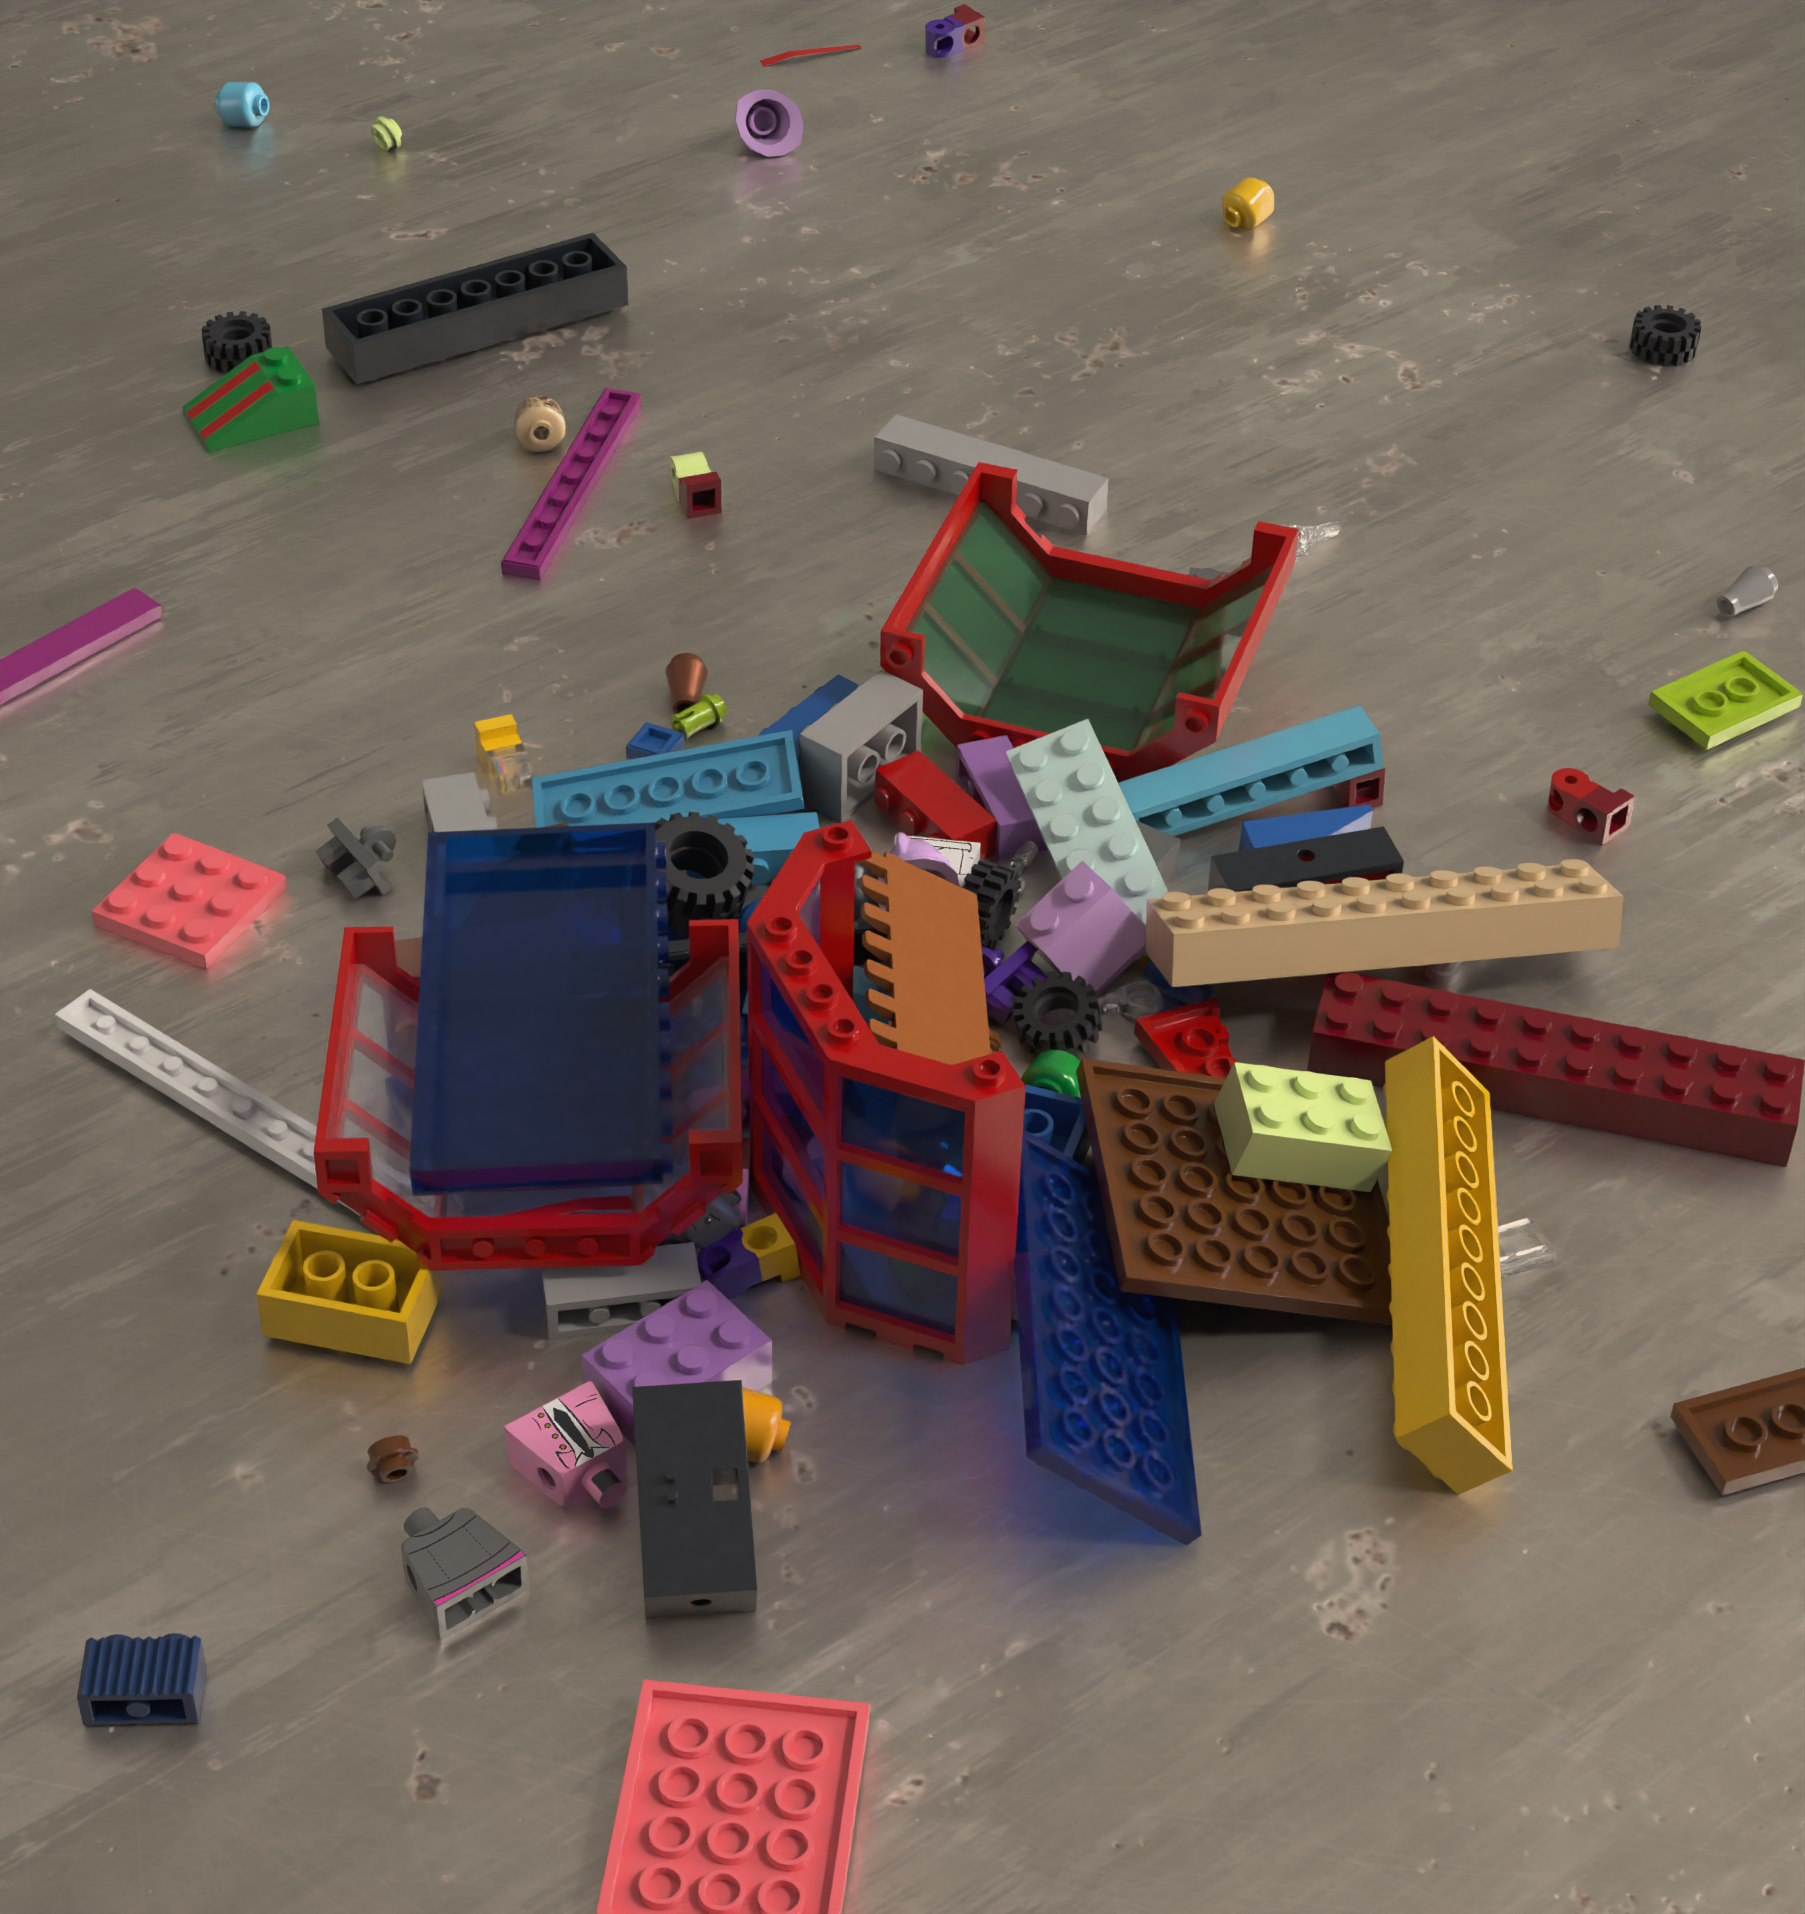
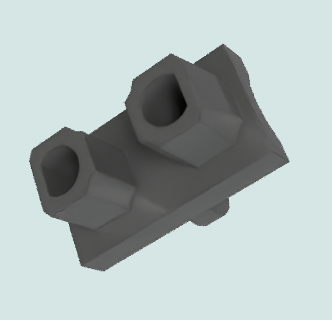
M338 817L327 825L334 837L315 852L332 875H335L350 862H354L337 875L341 884L354 900L373 886L383 896L394 888L392 883L380 871L378 863L380 861L388 862L394 855L392 851L396 845V838L388 827L382 825L373 826L372 828L364 827L360 831L361 837L358 841Z

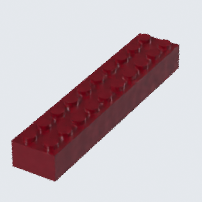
M1351 972L1327 974L1312 1031L1307 1071L1370 1080L1373 1086L1383 1088V1085L1386 1083L1385 1061L1434 1036L1490 1092L1491 1109L1787 1167L1799 1122L1805 1060L1452 993L1445 990L1410 985L1398 981L1368 977Z

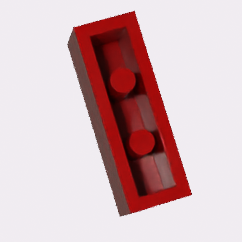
M919 750L876 768L875 789L873 791L874 801L879 810L887 813L898 823L907 836L981 843L980 860L995 855L997 820Z

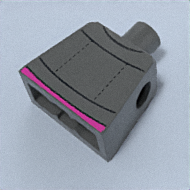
M423 1507L415 1510L406 1519L404 1531L408 1534L409 1538L401 1545L404 1575L432 1630L440 1641L529 1590L526 1554L470 1508H461L439 1520L429 1508Z

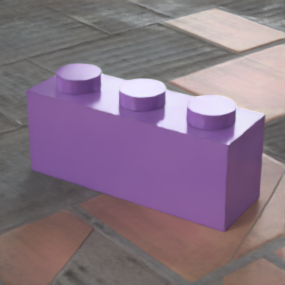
M1007 735L958 744L956 757V780L960 788L997 820L995 855L998 860L1048 850L1009 764L1006 751L1013 749V746Z

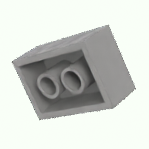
M880 670L869 680L861 683L855 691L841 702L834 704L826 714L812 725L806 726L800 733L798 741L800 748L799 772L804 805L839 823L844 822L873 798L876 768L917 750L921 752L923 690Z

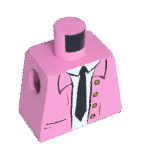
M591 1381L578 1386L504 1426L506 1456L509 1464L560 1506L569 1507L591 1495L602 1508H609L617 1504L624 1497L626 1485L620 1478L627 1472L626 1442Z

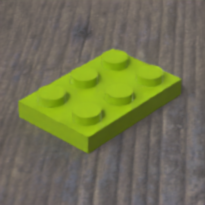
M1742 650L1651 691L1648 705L1708 750L1799 708L1803 693L1745 650Z

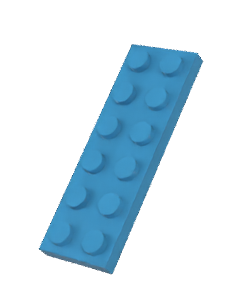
M793 730L531 778L535 828L567 822L582 849L644 838L647 830L654 828L655 822L661 818L669 821L671 814L679 812L683 817H688L689 812H699L700 817L708 818L709 815L720 819L766 816L805 808Z

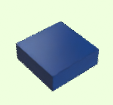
M646 722L626 745V758L636 759L682 750L685 746L684 734Z

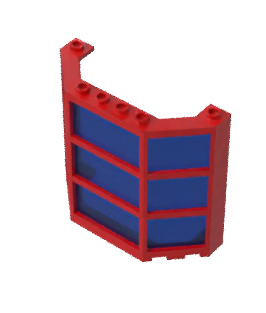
M852 820L804 832L747 921L751 1188L766 1215L770 1216L776 1213L795 1242L801 1278L827 1324L846 1329L848 1323L875 1331L876 1339L911 1350L914 1349L916 1344L943 1352L944 1360L965 1365L1010 1350L1026 1086L1003 1051L950 1065L880 1045L853 1002L855 863L872 859V851Z

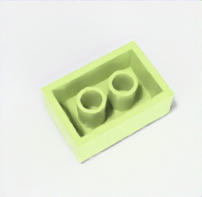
M1234 1062L1214 1103L1232 1175L1371 1192L1392 1153V1147L1370 1080Z

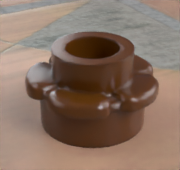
M396 1435L383 1438L368 1448L367 1453L370 1461L367 1463V1470L374 1477H381L383 1482L400 1481L412 1473V1467L419 1458V1452L417 1449L411 1448L410 1441L406 1436Z

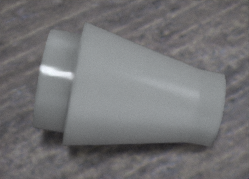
M1763 565L1747 567L1727 591L1717 598L1718 609L1726 617L1732 618L1740 612L1770 602L1774 597V593L1778 590L1777 579L1773 572Z

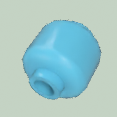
M227 82L215 98V109L218 116L230 127H258L269 112V99L264 94L262 88L254 82Z

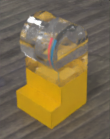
M508 714L474 722L476 754L497 794L501 796L520 789H531V778L534 777L533 766L517 733V723L513 715Z

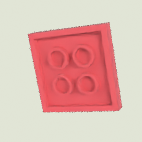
M173 832L91 911L93 924L208 969L287 889L286 877L277 871Z

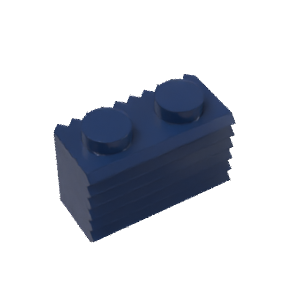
M171 1633L163 1637L159 1636L156 1639L148 1636L144 1640L139 1637L132 1639L121 1634L110 1635L106 1638L102 1637L99 1640L92 1637L86 1640L77 1693L83 1725L199 1723L206 1675V1662L201 1638L195 1635L189 1638L183 1634Z

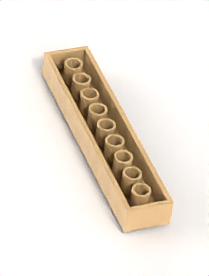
M1577 859L1564 860L1561 862V865L1555 866L1522 863L1518 865L1517 869L1506 870L1482 866L1475 868L1474 872L1458 874L1449 870H1436L1431 872L1430 876L1412 877L1407 874H1390L1385 880L1373 881L1359 877H1349L1343 879L1342 883L1325 885L1317 881H1303L1298 883L1297 887L1279 888L1274 885H1257L1253 887L1252 891L1240 892L1216 888L1209 890L1207 894L1192 896L1182 892H1169L1164 894L1162 898L1147 899L1145 952L1171 987L1611 949L1619 948L1623 895L1587 862Z

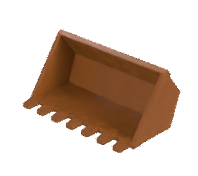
M872 851V859L861 861L860 864L874 875L883 878L885 883L864 874L859 879L860 889L875 902L885 906L886 911L865 902L861 906V916L875 929L887 934V939L867 930L862 935V943L868 951L880 960L887 962L888 967L868 959L864 963V974L880 988L891 992L892 996L889 997L873 989H869L865 993L866 1005L884 1019L892 1022V1027L875 1019H870L867 1022L880 1045L950 1065L998 1052L999 1048H1001V1036L995 1030L991 1031L988 1027L977 894L907 863L902 858L885 851L883 856ZM896 1092L899 1159L918 1163V1159L929 1155L933 1144L943 1132H946L964 1145L965 1112Z

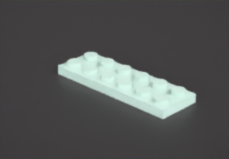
M1089 719L1006 751L1009 764L1061 880L1081 861H1084L1117 893L1146 926L1147 899L1162 898L1164 894L1169 892ZM1144 951L1137 959L1148 954Z

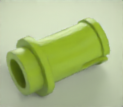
M704 694L700 696L698 703L678 714H674L671 716L670 721L674 731L680 733L684 731V740H686L691 735L711 724L715 726L720 725L723 722V718L727 716L728 711L723 699L718 694Z

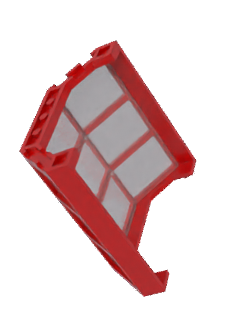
M738 919L689 920L690 961L644 1000L449 1004L398 967L394 926L344 927L313 1151L318 1194L333 1204L338 1200L361 1215V1223L392 1243L397 1239L417 1253V1261L432 1271L641 1266L655 1255V1247L672 1233L678 1236L706 1213V1206L720 1194L726 1192L729 1195L743 1184ZM630 1195L633 1209L578 1211L552 1215L498 1216L587 1197Z

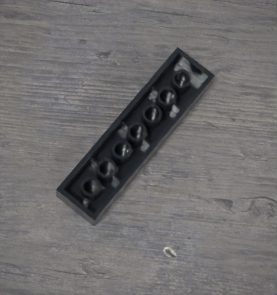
M589 233L323 308L325 345L327 350L356 384L373 382L383 376L397 372H407L414 367L432 362H442L452 356L466 352H476L486 346L500 342H510L517 337L531 333H541L548 328L565 323H576L583 318L600 313H610L614 309L627 306V266L594 233Z

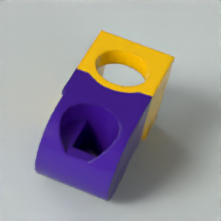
M776 1213L729 1233L721 1240L702 1249L696 1257L699 1273L704 1281L708 1280L728 1300L740 1296L749 1287L775 1276H778L782 1283L801 1276L795 1242Z

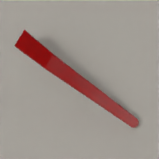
M849 45L788 51L760 60V62L766 67L795 56L861 48V46Z
M630 1195L587 1197L498 1216L552 1215L578 1211L633 1209Z

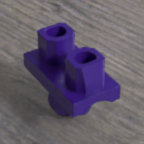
M1028 940L1003 963L1001 962L1004 959L1002 950L995 948L991 951L981 946L987 1014L1001 1025L1013 1016V1009H1015L1014 1000L1016 996L1008 990L1010 986L1021 994L1020 989L1025 984L1031 989L1034 988L1033 978L1039 976L1042 982L1048 979V976L1032 962L1038 949Z

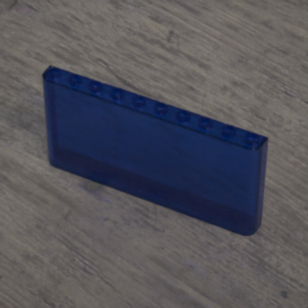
M655 822L428 832L409 1167L414 1197L664 1184V1174H674L672 1142L663 1143V1137H673L672 1107L662 1106V1101H672L671 1070L662 1071V1066H671L670 1036H661V1032L671 1031L669 1002H660V998L670 997L669 969L660 968V965L669 964L668 935L659 936V932H668L667 903L659 904V901L668 900L666 872H658V870L667 869L666 841L656 840Z

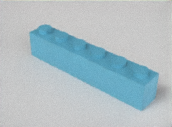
M1359 705L1131 778L1118 784L1136 821L1169 835L1176 836L1383 769L1380 733Z

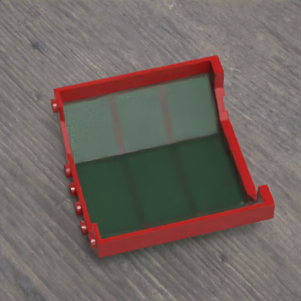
M978 462L881 629L880 666L883 670L923 690L922 712L956 749L958 744L1007 735L1013 748H1016L1089 719L1119 783L1172 766L1215 743L1295 565L1299 529L1258 521L1253 533L1251 557L1243 561L1241 566L1226 575L1222 573L1214 579L1208 580L1053 546L1044 535L1038 537L1024 521L1026 517L1024 512L1016 505L1018 470Z

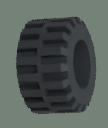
M679 812L671 814L669 821L661 818L655 822L653 829L649 828L643 842H641L633 870L631 891L635 892L634 901L637 907H645L643 915L649 921L656 919L659 922V928L665 931L671 928L677 930L676 935L686 937L687 932H689V920H728L737 918V915L742 910L754 874L755 865L752 864L754 859L752 849L746 848L747 840L743 835H735V828L729 823L722 825L717 822L718 818L709 815L708 818L700 817L699 812H689L688 817H683ZM679 870L693 871L704 876L706 879L692 878L681 873Z

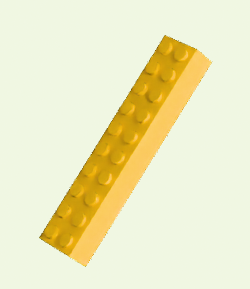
M1433 1036L1385 1061L1386 1083L1383 1085V1091L1386 1097L1387 1118H1385L1384 1124L1392 1147V1153L1386 1162L1389 1185L1386 1197L1389 1203L1390 1219L1387 1234L1390 1240L1391 1263L1388 1266L1392 1289V1301L1389 1304L1393 1323V1340L1390 1344L1394 1358L1392 1392L1395 1397V1421L1393 1423V1433L1398 1444L1404 1450L1413 1453L1427 1466L1435 1478L1443 1480L1459 1495L1512 1472L1490 1092Z

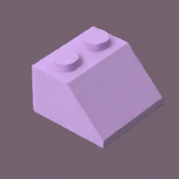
M1081 861L1015 923L1026 941L1028 940L1038 949L1037 953L1061 977L1063 971L1071 972L1073 982L1078 975L1083 977L1086 986L1092 985L1095 995L1101 993L1145 951L1146 926L1117 893L1084 861Z

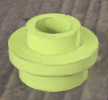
M383 116L376 118L375 124L370 127V132L375 142L385 151L391 147L394 149L398 148L401 145L400 137L402 136L398 124L391 118L386 119Z

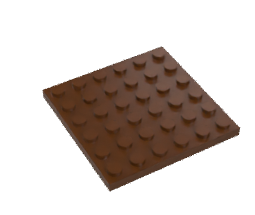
M1086 1058L1081 1059L1076 1070V1076L1120 1291L1393 1325L1389 1304L1392 1301V1289L1388 1266L1391 1263L1387 1228L1390 1225L1378 1179L1371 1192L1232 1175L1214 1106L1226 1078Z

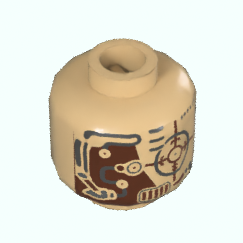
M533 396L525 399L519 404L514 415V427L519 442L533 452L544 453L553 450L561 443L565 436L566 424L562 409L554 400L546 396Z

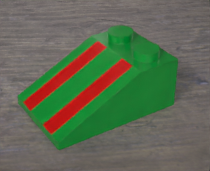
M289 346L282 348L274 347L265 352L251 355L182 406L184 415L208 452L320 424L315 384Z

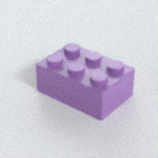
M708 1280L581 1355L583 1384L591 1381L595 1385L621 1433L634 1446L632 1387L742 1380V1387L758 1391L772 1382V1340Z

